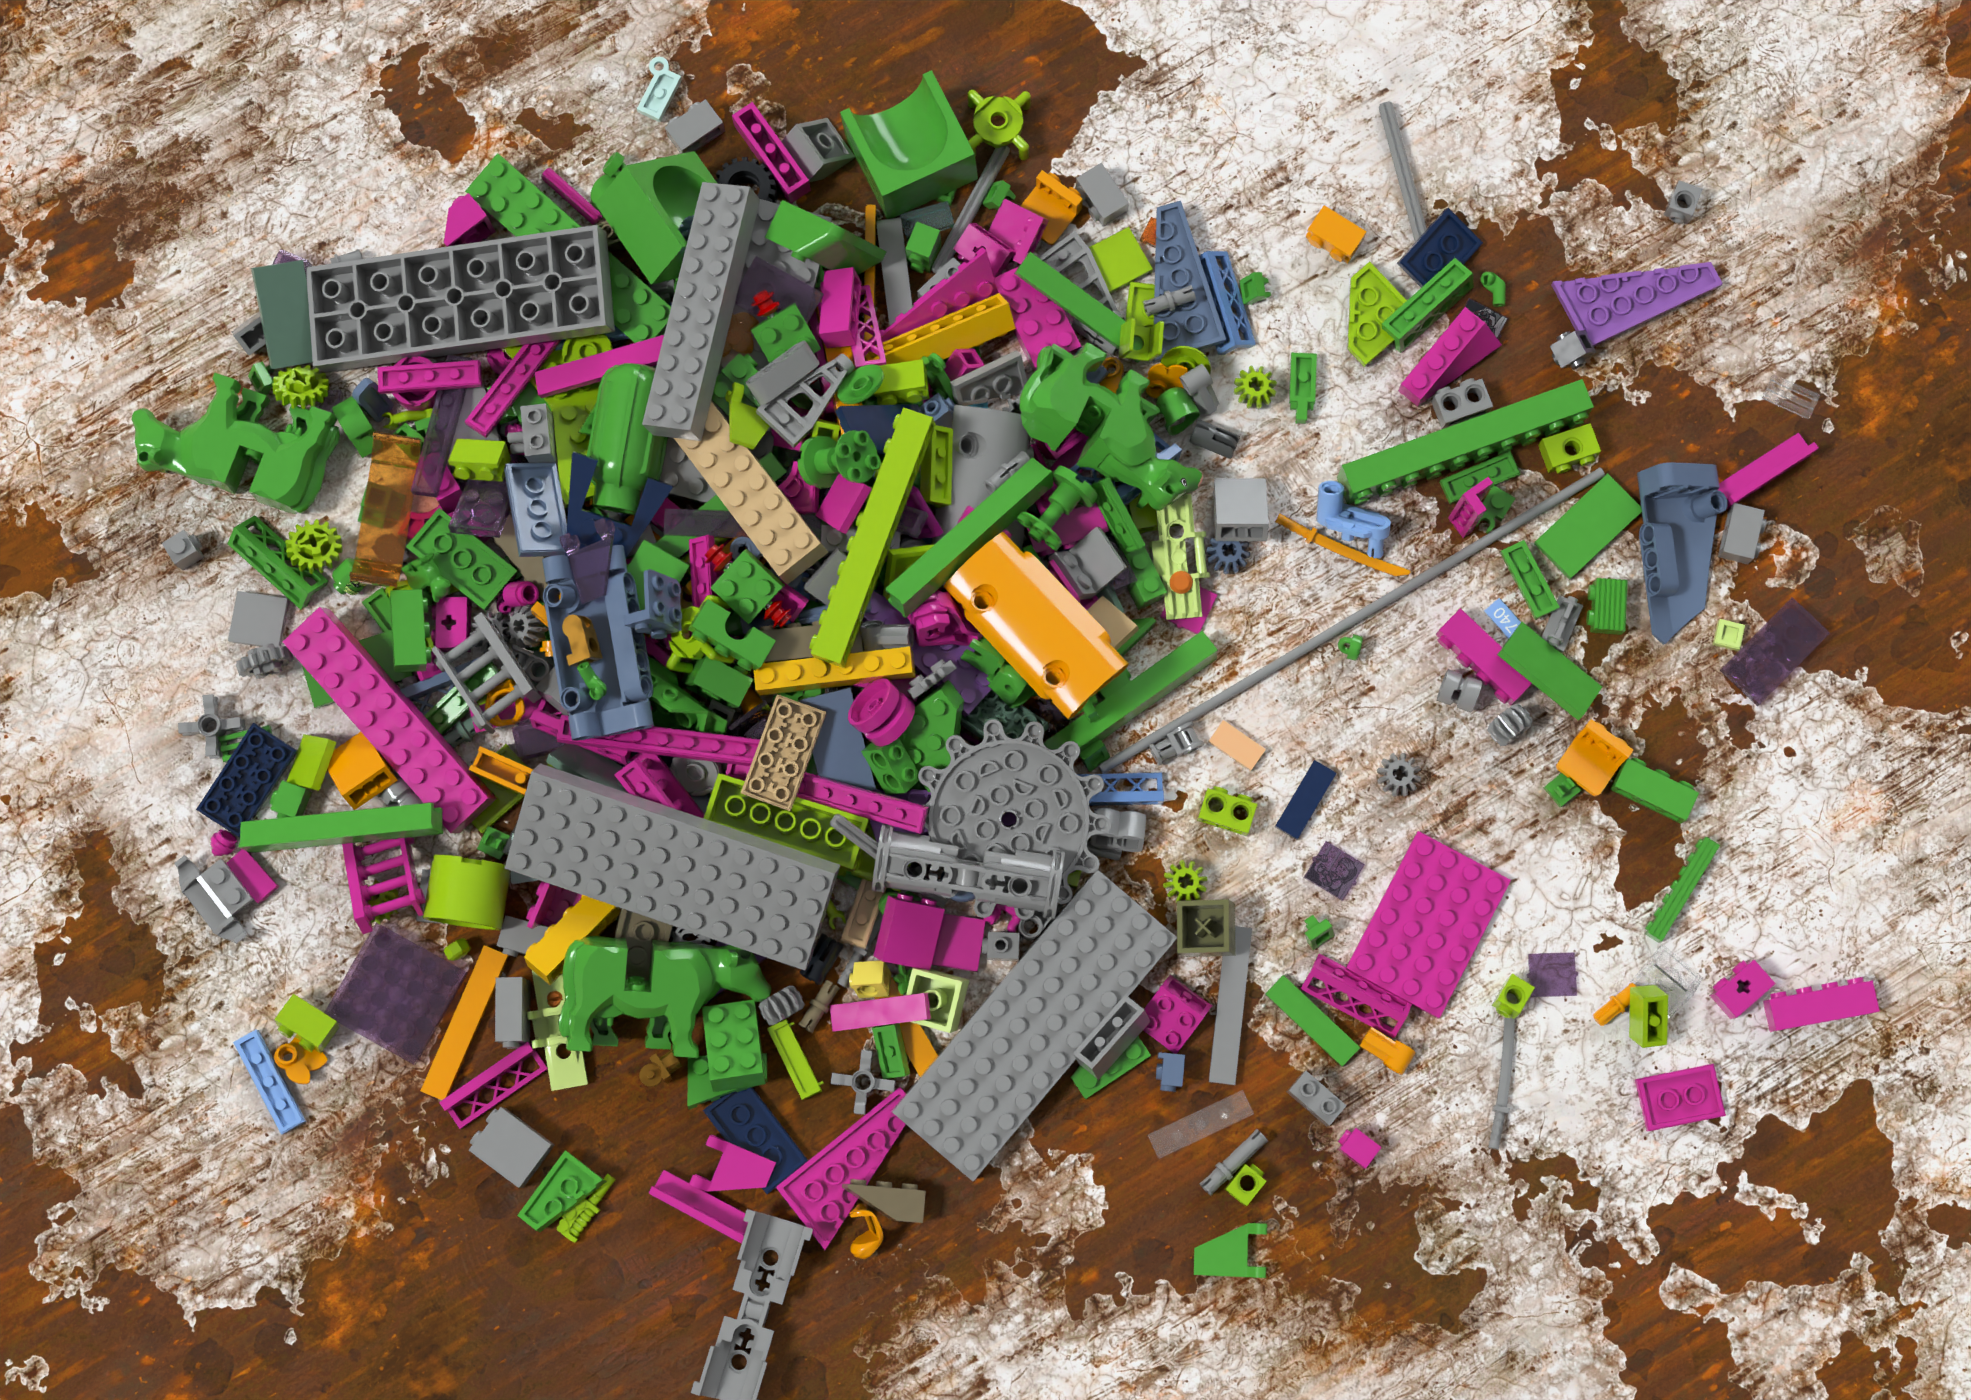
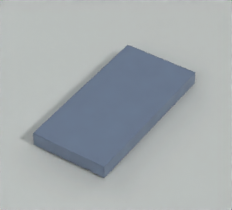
M556 463L505 464L504 472L519 557L565 555L567 521Z
M851 687L800 699V703L827 712L813 750L818 776L867 790L876 789L872 770L861 752L866 748L863 734L848 721V712L854 701Z

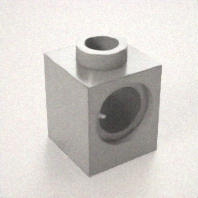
M1679 180L1672 191L1664 216L1669 217L1672 222L1687 224L1694 214L1703 189ZM1677 201H1684L1688 208H1681Z

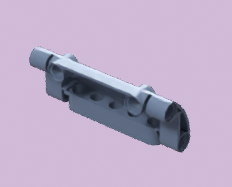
M608 546L575 556L555 555L543 558L545 581L548 584L543 592V600L560 703L569 713L568 720L572 740L600 738L653 727L654 723L649 700L653 695V684L644 633H637L635 629L624 625V615L640 611L635 580L627 570L624 546ZM569 615L586 616L593 623L603 659L590 663V666L607 687L606 695L600 700L591 698L590 690L578 672L577 667L568 665L566 656L572 654L569 639L562 630V624Z

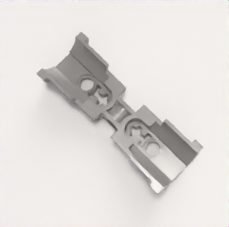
M882 824L875 860L872 891L884 892L886 887L951 897L952 889L978 893L977 901L1043 912V918L1055 919L1065 852L1053 850V855L1016 850L1015 855L985 850L983 863L957 859L959 846L929 842L930 836L894 831V826ZM918 862L922 866V873L918 876L910 875L907 871L908 864ZM927 864H931L930 870L937 871L939 866L944 867V872L948 873L941 880L938 879V875L935 873H929V878L924 877L927 871ZM992 875H997V880L1005 882V876H1009L1008 891L1003 890L1005 884L998 883L995 888L990 887V883L986 882V879H991ZM1018 878L1024 879L1028 884L1027 889L1021 893L1016 892L1012 887L1013 881Z
M746 1210L743 1221L748 1222L738 1254L737 1259L741 1260L732 1289L744 1293L737 1319L724 1316L716 1345L710 1346L700 1381H694L691 1390L692 1394L720 1400H759L757 1395L766 1369L767 1362L765 1360L774 1334L773 1330L764 1328L772 1302L783 1304L791 1275L794 1276L804 1240L810 1241L813 1232L812 1228L757 1211ZM768 1250H774L778 1254V1261L773 1266L767 1265L763 1260V1255ZM760 1266L767 1270H775L774 1276L768 1273L766 1281L770 1283V1287L764 1288L763 1291H760L759 1285L756 1284V1280H761L764 1274L763 1271L759 1272ZM747 1328H750L751 1334L754 1335V1340H749L746 1348H751L750 1354L745 1350L735 1349L736 1344L742 1346L744 1338L740 1336V1332H745ZM736 1354H742L746 1357L747 1364L742 1370H737L732 1366V1358Z

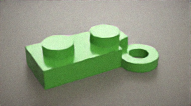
M931 353L928 357L923 356L921 359H923L927 370L928 383L933 389V396L939 393L943 398L947 399L949 397L955 403L950 379L944 371L946 364L943 359L935 353Z

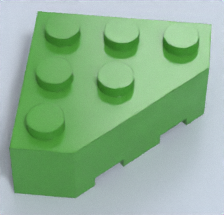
M949 679L914 703L915 714L913 719L899 737L918 772L924 766L945 769L951 761L950 754L946 749V741L952 735L960 736L964 699ZM924 785L927 791L930 792V789Z

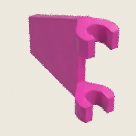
M709 1135L706 1145L723 1152L711 1181L695 1174L689 1185L704 1191L765 1188L777 1162L727 1142L715 1135Z

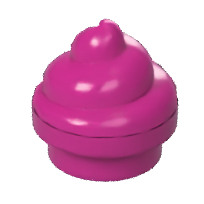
M219 830L218 833H214L211 837L212 853L214 856L231 854L236 848L237 839L229 831Z

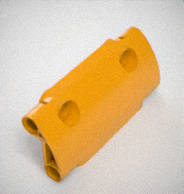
M1004 532L999 533L980 548L944 584V588L959 604H962L966 619L1034 689L1038 696L1046 700L1052 699V703L1068 720L1081 711L1089 698L1117 678L1129 665L1111 645V638L1106 630L1032 553L1028 551L1022 552Z

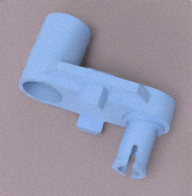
M1325 481L1319 484L1317 522L1326 526L1327 529L1342 532L1341 538L1345 541L1350 542L1354 540V536L1369 538L1367 555L1372 557V552L1374 551L1373 558H1381L1384 554V539L1390 534V520L1377 512L1344 504V486L1341 483Z

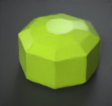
M461 938L448 945L444 949V953L448 960L456 961L463 958L470 951L471 947L465 938Z

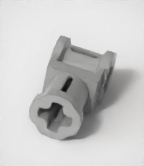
M1193 721L1167 734V739L1155 745H1148L1158 766L1163 764L1162 761L1174 755L1178 758L1204 745V742L1199 740L1193 729Z

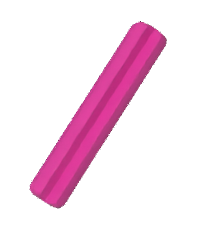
M547 168L542 173V180L591 224L595 225L601 219V213L551 168Z

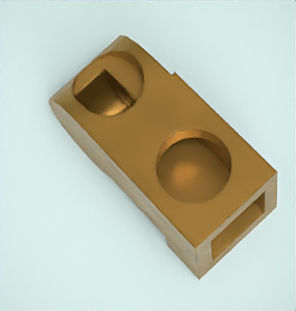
M580 615L567 616L563 621L562 630L569 639L572 654L566 656L568 665L577 667L583 662H589L590 664L603 659L591 619Z

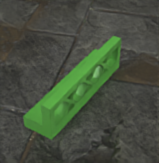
M1454 258L1382 323V329L1395 340V349L1402 353L1474 288L1473 273Z
M254 515L233 528L227 544L300 610L308 606L314 593L327 585L328 580L316 569H314L313 574H310L309 568H305L301 572L299 566L298 568L289 567L285 563V560L291 561V558L287 557L285 541L257 516ZM254 526L261 532V535L252 534L248 528ZM266 543L276 545L279 551L270 550ZM303 576L311 577L317 583L311 586L303 579Z

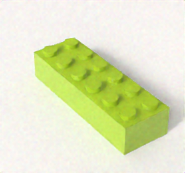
M718 773L703 819L840 864V869L855 873L862 849L830 825V821L834 815L840 814L867 834L870 826L869 819L798 797L795 799L792 810L788 811L741 794L745 781Z

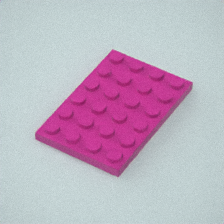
M1417 831L1352 954L1346 969L1439 1019L1511 880Z

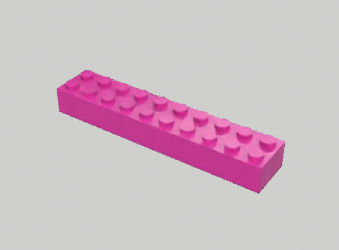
M323 607L316 609L283 641V644L422 802L433 803L434 808H442V824L450 833H461L497 799L481 779L469 770L470 767L413 702L401 692L397 684L330 609Z

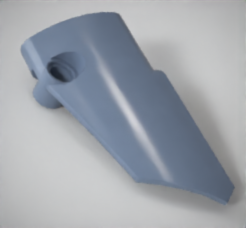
M1669 462L1655 465L1637 473L1643 517L1639 539L1652 635L1663 645L1684 625L1705 609L1717 514L1724 512L1727 508L1726 496L1721 491H1718L1720 488L1717 465Z

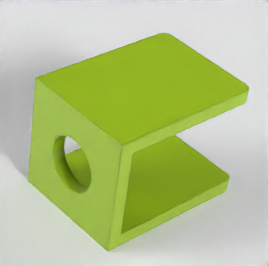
M1130 318L1121 325L1118 358L1151 362L1162 354L1164 322L1159 321L1151 328L1135 326V318ZM1134 336L1140 337L1143 341V347L1140 350L1133 349Z

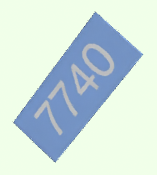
M1500 598L1484 610L1508 638L1521 623Z

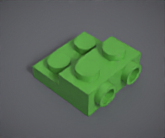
M739 353L721 370V373L716 378L711 400L728 417L729 402L726 401L725 396L728 390L732 391V384L734 382L744 385L742 403L755 408L761 406L746 385V381L758 372L755 369L758 364L748 354L743 357Z

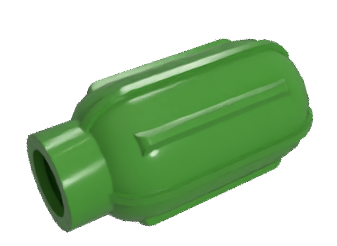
M623 363L609 368L602 376L587 456L598 459L591 480L595 485L592 506L595 508L635 515L648 477L659 480L661 477L668 437L652 435L642 425L656 368L642 364Z

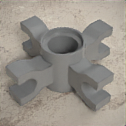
M213 694L202 695L204 714L199 717L197 722L178 723V733L183 736L204 735L206 737V757L210 759L221 758L218 737L224 736L226 731L245 730V720H241V717L219 718L218 697H214ZM211 721H216V729L208 733L207 725Z
M861 1051L860 1068L853 1076L832 1073L831 1084L851 1086L856 1092L854 1114L865 1115L867 1094L871 1093L874 1089L895 1091L896 1081L877 1079L870 1073L872 1051ZM861 1075H867L871 1080L869 1088L865 1090H860L856 1086V1080Z

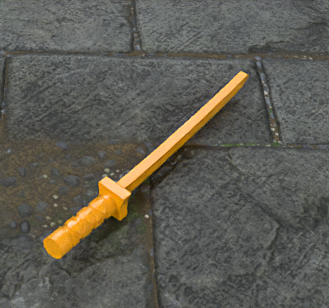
M1279 513L1275 521L1306 538L1305 542L1308 544L1313 542L1353 561L1395 577L1410 574V570L1369 557L1367 554L1317 533L1318 529L1313 527L1310 530Z

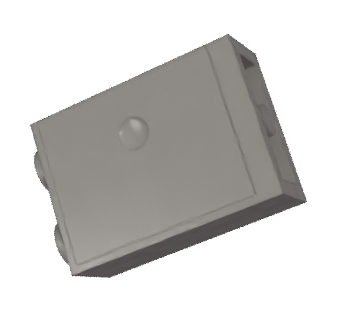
M546 403L520 406L522 431L507 434L508 442L512 443L510 445L511 453H525L529 463H556L558 471L553 415Z

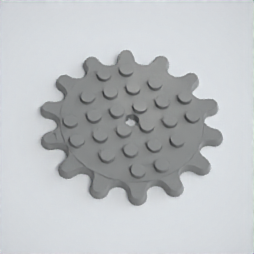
M988 720L983 728L984 738L980 744L975 746L967 744L961 736H950L946 741V749L951 757L950 764L945 769L924 766L918 773L920 782L927 786L931 792L929 802L923 805L929 807L924 826L929 832V842L959 846L957 859L982 863L985 850L1015 855L1016 850L1053 855V850L1065 852L1058 903H1068L1072 898V890L1067 883L1068 875L1074 870L1094 873L1100 865L1098 857L1090 853L1087 848L1088 839L1095 834H1105L1111 827V822L1107 816L1096 814L1089 807L1091 797L1102 791L1104 787L1103 779L1096 774L1086 777L1077 775L1073 769V764L1080 754L1078 744L1074 741H1067L1058 749H1048L1043 743L1044 728L1041 723L1036 721L1029 722L1023 734L1018 738L1012 739L1006 736L1003 726L998 720ZM1005 812L1015 814L1017 820L1013 826L1008 827L1001 822L1002 815ZM992 875L991 879H986V882H989L992 888H995L998 883L1005 884L1003 890L1008 891L1010 877L1005 876L1004 882L997 880V875ZM1018 878L1013 881L1012 887L1016 892L1021 893L1027 889L1028 884L1024 879ZM952 889L951 897H950V896H944V895H941V896L944 897V898H952V897L955 896L960 890H953V889ZM973 893L975 896V913L982 918L989 917L996 904L977 901L978 893ZM1014 908L1016 915L1022 920L1030 919L1034 914L1032 910Z

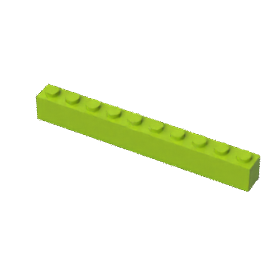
M903 407L901 414H897L894 419L893 429L895 431L892 439L888 438L883 451L885 453L884 460L880 467L875 470L874 474L876 478L873 487H870L872 489L865 500L867 505L864 512L861 511L857 517L856 526L858 529L855 536H851L848 541L847 551L849 552L846 560H842L837 572V575H839L836 585H832L829 591L828 600H830L827 610L824 609L820 615L819 625L821 627L818 635L814 634L810 642L809 649H811V654L816 659L845 668L936 423L931 416Z

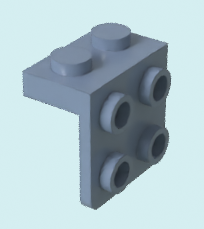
M651 569L645 570V610L624 615V625L635 629L637 633L649 634L654 639H663L667 637V634L682 631V612L680 610L681 587L678 580Z

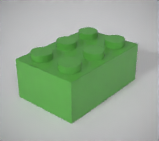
M704 655L699 660L692 659L693 670L691 673L684 674L679 685L709 701L713 699L729 708H737L740 706L753 679L747 676L748 671L739 666L729 667L724 664L725 662L711 660Z
M746 1000L702 1007L709 1076L713 1092L765 1085L758 1012L755 1001Z

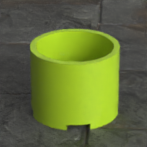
M434 855L423 919L468 928L502 930L511 875L510 870L505 869L504 864L492 861H480L452 855Z

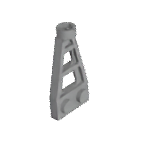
M1076 231L1038 257L1063 276V273L1077 262L1083 263L1088 273V279L1077 286L1085 290L1092 284H1095L1103 296L1099 302L1124 320V317L1116 308L1091 250Z
M841 353L834 360L804 376L772 401L758 407L756 413L794 448L813 430L816 421L820 419L841 383L855 369V366L846 355ZM824 377L831 385L824 395L819 397L809 385L818 378ZM801 393L806 394L813 401L812 408L804 417L799 416L787 404L789 399Z

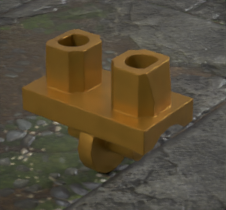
M672 1050L660 1058L655 1053L649 1057L653 1064L645 1065L639 1073V1078L648 1087L657 1086L662 1078L667 1084L673 1080L670 1074L682 1066L676 1056L673 1055Z

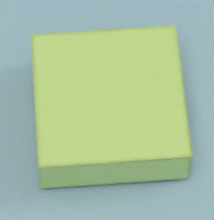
M1719 619L1713 645L1739 651L1745 625Z

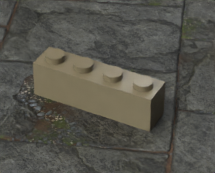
M507 511L488 532L494 538L495 544L509 557V562L524 576V581L532 582L537 587L539 600L544 602L543 592L548 584L545 581L542 559L550 556L519 557L512 513Z
M819 621L812 622V626L803 627L801 623L787 624L786 628L776 629L773 626L760 627L761 632L776 640L763 663L814 658L809 646L813 635H818L821 627ZM860 628L850 653L863 652Z

